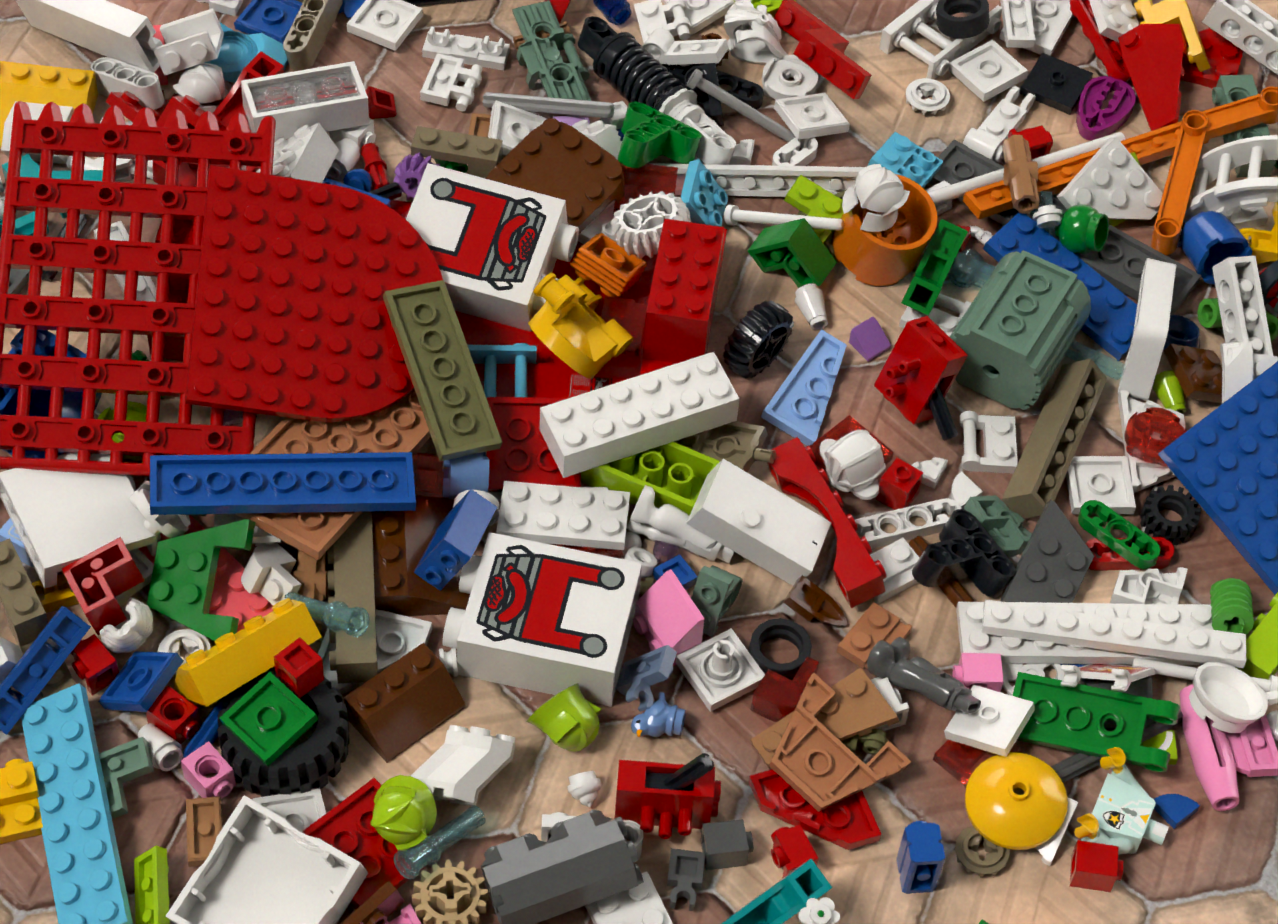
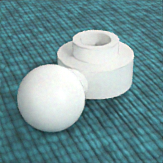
M627 531L624 550L618 551L625 556L624 560L642 563L641 578L651 576L653 568L657 565V559L650 552L641 549L642 542L636 533Z

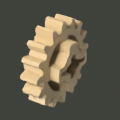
M448 859L445 862L444 868H440L437 863H433L432 873L430 874L423 870L421 872L422 882H414L415 894H412V905L416 906L415 913L417 917H424L423 924H468L470 921L474 924H479V913H486L487 903L485 901L488 900V889H483L485 888L484 877L476 878L477 869L475 867L468 871L464 870V861H460L457 867H452V863ZM447 896H453V899H447Z

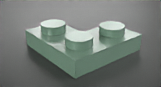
M144 737L99 753L112 819L128 813L123 783L154 771L149 743Z

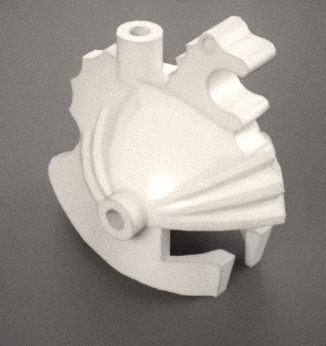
M734 0L735 3L729 8L730 10L727 11V15L724 17V28L730 38L727 44L731 55L739 60L766 65L773 58L777 61L783 59L784 55H788L779 43V40L782 39L781 29L772 15L767 13V6L758 5L755 9L751 3L752 0Z

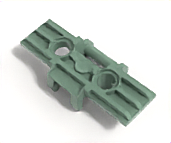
M550 1L512 9L525 43L519 46L516 57L520 66L526 64L528 68L526 82L529 89L535 88V82L540 79L547 97L591 101L584 81L590 76L589 71L583 67L574 45L576 42L572 34H564V30L559 25ZM538 31H547L550 33V36L539 38L535 34ZM561 50H565L570 63L566 64L563 62L560 55Z

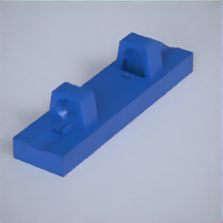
M61 606L0 684V731L6 735L91 627L65 606ZM12 686V687L15 688L17 691H19L21 694H19L18 692L14 691V690L11 689L10 687Z

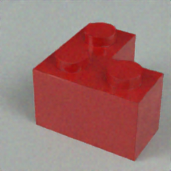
M121 537L61 568L84 614L97 635H100V630L106 625L110 624L115 627L128 620L116 596L145 581Z

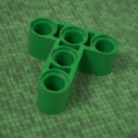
M631 102L628 104L621 128L624 137L617 158L621 164L631 168L642 167L661 155L682 164H689L690 161L695 160L702 135L698 130L644 103Z

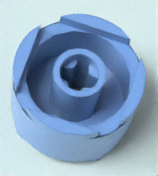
M486 452L443 461L444 467H447V469H441L442 497L454 500L459 493L470 489L488 493L489 459L486 456Z

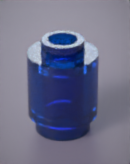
M593 0L594 5L610 23L621 25L631 16L632 11L627 0Z

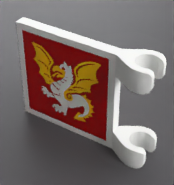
M1088 664L1081 667L1061 665V671L1065 673L1061 686L1076 687L1080 678L1113 680L1115 683L1111 686L1112 691L1126 692L1131 682L1154 675L1155 668L1114 664Z

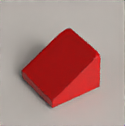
M368 86L365 91L368 96L369 118L395 117L397 112L393 93Z

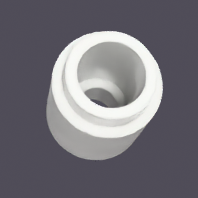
M971 128L963 141L964 145L998 163L1004 157L1002 149L1004 139L981 128L978 130Z
M342 139L335 143L339 151L326 174L329 178L339 181L343 180L345 175L358 163L361 150L358 144L351 139Z

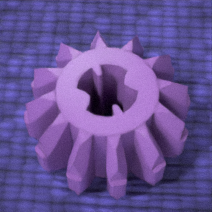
M420 152L414 156L409 154L396 166L394 171L396 176L393 182H397L400 185L401 191L407 194V200L415 197L427 164H433L431 156L424 159Z

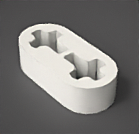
M795 137L774 153L772 166L808 165L816 158L817 140L814 137L799 140Z

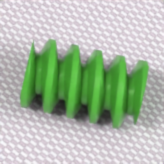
M1235 578L1220 580L1214 583L1210 590L1213 630L1248 634L1254 625L1250 587L1246 582Z

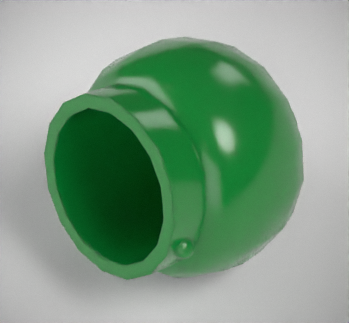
M1077 204L1068 208L1063 217L1060 218L1061 224L1055 227V234L1059 237L1062 246L1075 254L1101 251L1106 243L1109 232L1108 216L1084 204Z

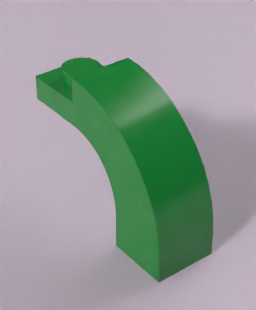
M941 218L903 297L902 304L929 316L948 272L968 233L967 230Z

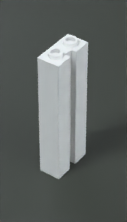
M15 0L30 25L106 57L114 58L153 73L160 66L153 49L163 45L160 39L152 37L156 31L148 17L106 0Z

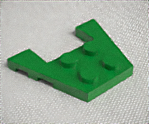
M244 519L158 541L147 605L213 641L230 632H233V634L237 633L239 619L231 616L209 614L220 549L251 551L256 522Z

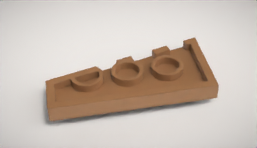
M862 668L857 669L831 686L836 692L835 696L815 716L840 741L855 735L861 737L871 733L874 728L885 724L890 726L899 722L896 713ZM793 712L750 739L753 747L769 770L772 769L769 764Z

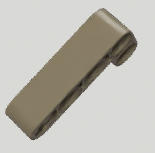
M296 0L301 2L302 5L283 42L285 54L293 71L306 70L313 66L342 6L343 0Z

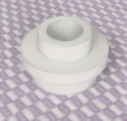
M1055 205L1041 206L1038 208V212L1033 214V220L1037 222L1038 228L1056 227L1061 224L1060 218L1063 217L1062 210L1056 209Z

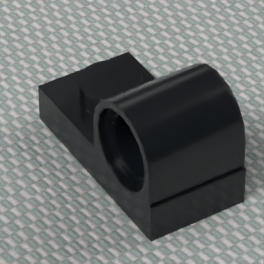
M715 63L692 67L684 76L686 86L694 70L698 69L703 72V78L719 87ZM697 87L692 89L697 94V102L704 103L705 114L709 118L711 117L718 126H724L721 101Z

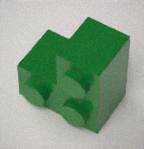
M805 218L764 228L747 250L763 273L784 268L798 288L806 284L820 286L837 263Z

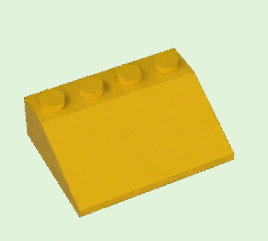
M0 61V149L4 123L15 101L39 104L54 102L59 106L73 107L74 110L78 105L84 103L90 107L93 114L99 95L95 71Z
M290 598L284 599L276 603L272 607L273 611L266 616L258 615L243 624L245 628L235 634L230 632L216 639V645L207 651L198 650L186 657L187 663L177 669L173 689L186 699L207 707L274 667V656L299 637L310 645L322 638L304 602L291 600Z

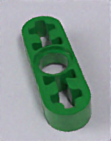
M1089 500L1082 505L1078 516V523L1084 530L1137 568L1149 569L1156 564L1160 554V546L1154 539L1100 501ZM1094 514H1096V515L1099 516V517H1096V516H1095V517H1093V518L1088 517V515L1092 516V515H1094ZM1114 529L1122 530L1126 533L1127 538L1123 540L1116 539L1111 535L1110 531ZM1146 550L1150 554L1146 553L1144 555H1141L1139 552H1144Z

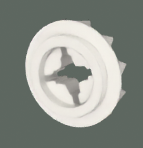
M929 78L917 79L906 88V104L912 105L913 111L921 110L923 115L927 111L935 115L938 110L944 111L947 104H949V90L937 80ZM932 96V100L929 98L926 100L922 99V97Z
M182 629L167 635L161 641L158 652L178 653L180 656V646L182 645L190 654L198 650L207 651L211 646L204 635L191 629Z

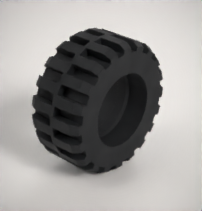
M275 666L234 690V695L230 693L226 695L222 702L223 709L219 711L217 719L222 757L233 768L235 782L241 783L243 781L245 790L251 793H255L257 790L261 791V797L278 794L291 795V792L297 791L305 793L311 791L314 787L322 789L328 784V776L333 778L340 772L341 763L346 761L348 745L350 744L348 713L346 704L343 703L342 695L337 688H332L331 681L324 677L321 683L300 698L317 715L318 720L313 724L316 728L315 731L305 742L286 749L268 767L229 731L219 718L269 672L276 676Z

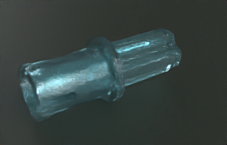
M1074 339L1071 348L1079 351V353L1068 349L1065 357L1075 361L1091 358L1103 374L1116 380L1121 378L1124 363L1101 353V349L1096 351Z

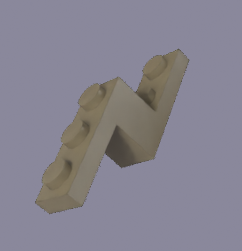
M417 126L411 145V155L420 152L423 157L431 156L433 159L468 164V174L486 178L490 171L503 159V140Z
M9 538L0 542V600L4 606L10 630L24 655L46 627L48 619ZM65 661L40 693L43 698L76 685Z

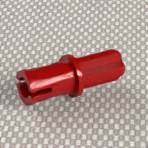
M375 143L363 145L360 150L365 162L364 170L370 174L374 190L389 185L390 181L386 173L387 164L382 160L378 146Z

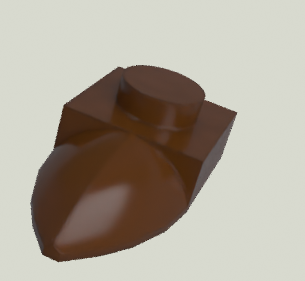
M803 575L796 580L783 602L807 621L816 618L821 622L835 626H846L848 624L843 611L836 601Z

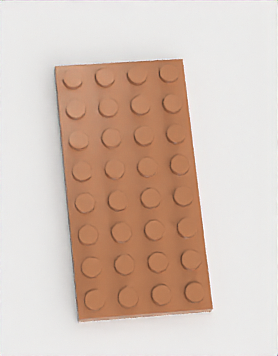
M413 389L402 400L374 415L369 414L352 418L350 421L318 422L285 417L250 454L412 452L413 457L431 437L416 391ZM363 511L239 513L235 515L256 522L255 526L319 560Z

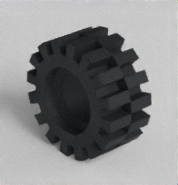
M1168 485L1165 491L1164 487L1160 486L1157 488V491L1153 489L1145 500L1140 514L1141 527H1146L1144 532L1147 535L1153 533V537H1163L1167 540H1172L1173 546L1178 545L1180 540L1182 543H1185L1189 537L1191 538L1194 535L1200 520L1201 508H1198L1199 503L1196 500H1192L1193 496L1190 492L1186 495L1183 494L1184 488L1179 487L1178 491H1174V485ZM1164 509L1172 510L1179 514L1182 520H1168L1159 511Z

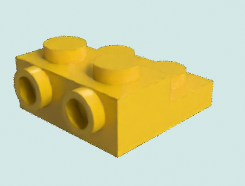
M13 759L5 764V768H0V844L42 835L41 828H43L38 803V797L40 796L32 761L26 762L23 759Z

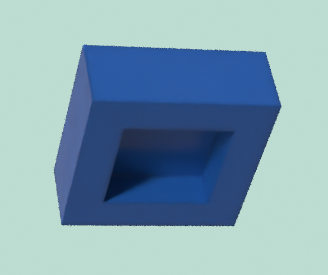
M680 554L653 568V576L656 580L666 571L672 569L685 590L694 586L698 578Z

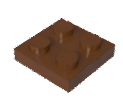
M1170 344L1163 352L1186 397L1222 403V367L1216 353L1212 350Z

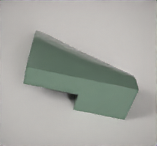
M996 495L970 497L963 510L970 512L976 517L1007 557L1022 554L1032 535L1022 526L1025 519L1019 514L1012 512Z

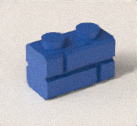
M916 821L904 829L896 861L898 872L900 873L901 889L906 894L933 892L937 887L945 861V852L941 843L942 837L938 824Z

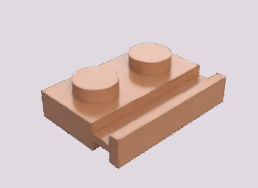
M873 602L838 644L836 652L862 669H868V657L877 642L883 640L891 644L898 637L906 639L911 633L912 626L910 624H903L900 622L899 617Z

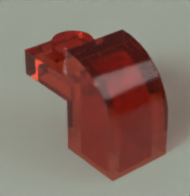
M807 656L793 680L768 669L753 693L751 711L774 722H778L792 713L810 676L813 673L817 675L819 662Z

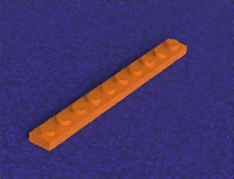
M1182 121L1120 142L1129 153H1136L1140 165L1173 155ZM1100 148L1038 168L1037 189L1039 199L1060 193ZM1004 180L965 192L963 202L978 220L1013 208L1010 187L1004 185Z

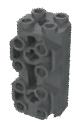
M591 810L585 814L556 823L550 830L552 836L547 842L540 841L536 835L529 833L492 846L485 852L484 857L486 860L480 866L500 924H536L644 883L638 864H633V862L639 861L632 840L627 842L624 839L627 836V831L622 818L612 819L605 817L602 811Z

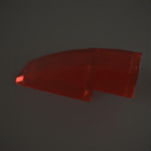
M419 452L412 454L415 495L441 498L444 472L442 471L443 461L439 460L437 454Z

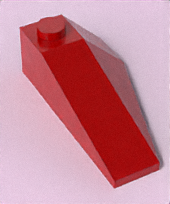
M1140 24L1118 37L1126 68L1149 127L1153 131L1179 121L1182 93L1179 91L1180 77H1184L1185 69L1182 67L1183 55L1187 54V43L1183 27L1180 24Z

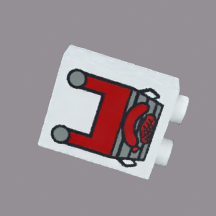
M429 163L426 166L406 218L426 242L435 257L455 311L530 332L531 328L528 322L546 302L543 297L536 296L533 293L535 287L546 275L553 272L557 259L566 262L571 261L579 235V227L569 225L567 222L566 200Z
M489 532L482 557L472 555L471 559L462 567L459 592L470 594L466 610L450 608L444 627L443 646L457 649L458 675L552 695H556L578 683L581 693L587 701L612 707L615 688L633 624L632 619L635 616V605L639 600L642 563Z

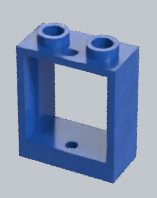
M470 489L440 522L414 573L441 591L471 559L497 506Z

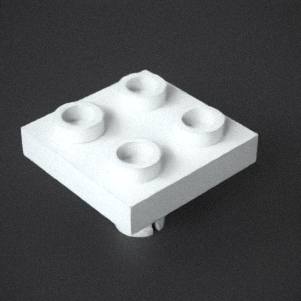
M732 628L676 656L675 663L710 712L766 684L767 676Z

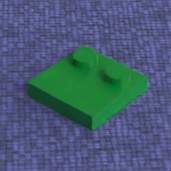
M271 672L219 718L222 724L267 767L318 720L317 715Z

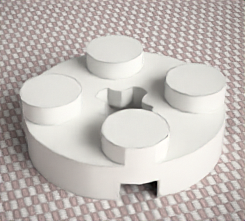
M784 55L783 59L777 61L773 58L763 68L762 84L764 94L767 97L777 100L812 95L816 91L818 83L817 72L815 73L813 68L795 55ZM789 77H793L794 81H788L786 79H788Z
M150 481L143 483L129 497L131 504L146 519L144 525L153 535L157 536L162 533L169 538L182 536L188 531L189 528L187 527L191 524L188 515H150Z

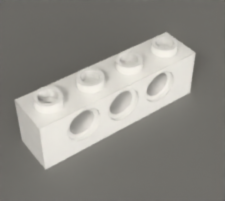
M1217 0L1202 22L1278 75V20L1249 0Z
M1256 256L1229 257L1212 267L1225 343L1252 341L1253 353L1273 356Z

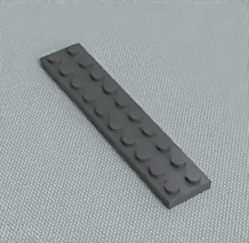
M954 139L939 155L938 158L943 163L928 184L934 186L945 180L952 185L1003 169L1004 166ZM1055 194L1039 199L1038 208L1045 205H1055L1056 209H1061L1063 214L1067 210ZM964 196L959 197V198H956L957 200H959V201H961L962 203H964V202H963V197H964ZM1012 208L988 217L1002 225H1006L1019 211L1016 208ZM1034 209L1026 215L1033 220V214L1038 212V209ZM1109 225L1107 240L1101 251L1075 254L1118 290L1138 300L1140 282L1146 258L1176 264L1170 315L1178 310L1198 285L1202 276ZM1055 227L1043 228L1060 242L1059 237L1055 234Z

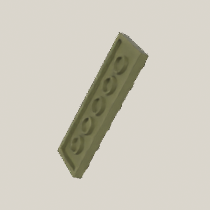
M444 280L384 291L383 300L439 460L444 461L500 449L502 440Z

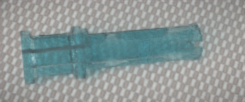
M288 592L284 597L304 602L312 619L324 622L330 630H345L349 636L359 637L368 628L369 614L364 608H349L347 604L341 601L327 603L297 594L296 592Z
M472 805L432 835H427V838L418 845L396 852L394 854V864L399 873L407 879H414L426 865L437 863L446 849L485 824L486 819L481 818L484 816L482 810Z

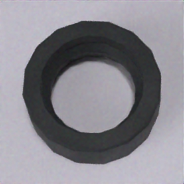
M939 0L936 7L939 31L946 36L960 39L981 34L988 28L990 21L988 1ZM961 12L973 13V15L965 17L952 16Z
M782 618L770 619L760 624L752 633L749 653L767 676L766 681L778 684L788 683L800 678L807 670L812 644L808 633L796 622ZM770 639H785L798 648L799 656L790 663L780 664L772 662L761 653V645Z

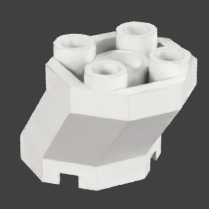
M450 725L446 733L445 743L411 777L423 782L433 794L434 800L440 801L442 799L454 804L476 806L479 792L513 760L516 738L503 734H496L495 738V736L490 735L491 730L471 726L469 732L468 728Z

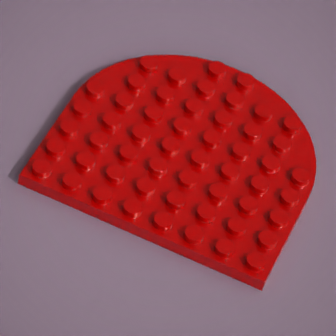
M210 165L185 404L308 421L344 422L369 414L374 415L399 402L414 389L384 303L383 295L384 291L443 280L436 259L428 245L412 225L395 210L359 191L337 185Z

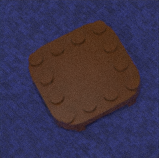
M555 118L545 120L543 124L532 130L485 178L566 200L567 222L569 225L579 227V234L613 200L619 204L625 195V178L620 162L577 129L566 123L559 122Z

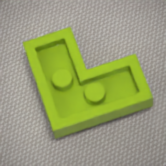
M802 175L798 177L784 199L785 202L806 213L807 216L841 219L844 213L842 199ZM813 228L823 244H825L834 231Z

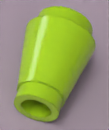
M1168 370L1157 374L1152 389L1164 408L1184 414L1187 411L1184 393L1174 371Z

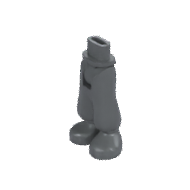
M898 637L891 644L881 640L871 650L867 667L874 676L887 677L893 685L918 692L948 710H961L969 714L979 709L981 701L973 697L971 689L965 687L959 680L938 669L924 658L913 657L908 660L911 653L908 640Z

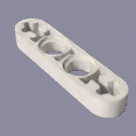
M945 498L855 519L858 527L856 532L860 536L864 535L871 549L890 545L901 538L907 541L917 536L940 533L949 519L946 514H941L942 511L952 515L953 511L961 509V506L955 500ZM913 516H919L926 521V524L915 526L909 519ZM884 523H890L897 530L894 533H886L881 530L880 526Z

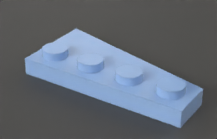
M821 329L763 410L761 418L790 436L798 437L803 444L809 445L813 449L847 345Z

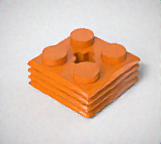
M603 233L596 234L582 245L573 258L574 261L570 263L579 277L588 281L592 280L601 286L600 290L610 297H619L639 281V277L642 276L641 273L647 267V263L644 260L639 259L635 254L629 256L624 247L619 246Z

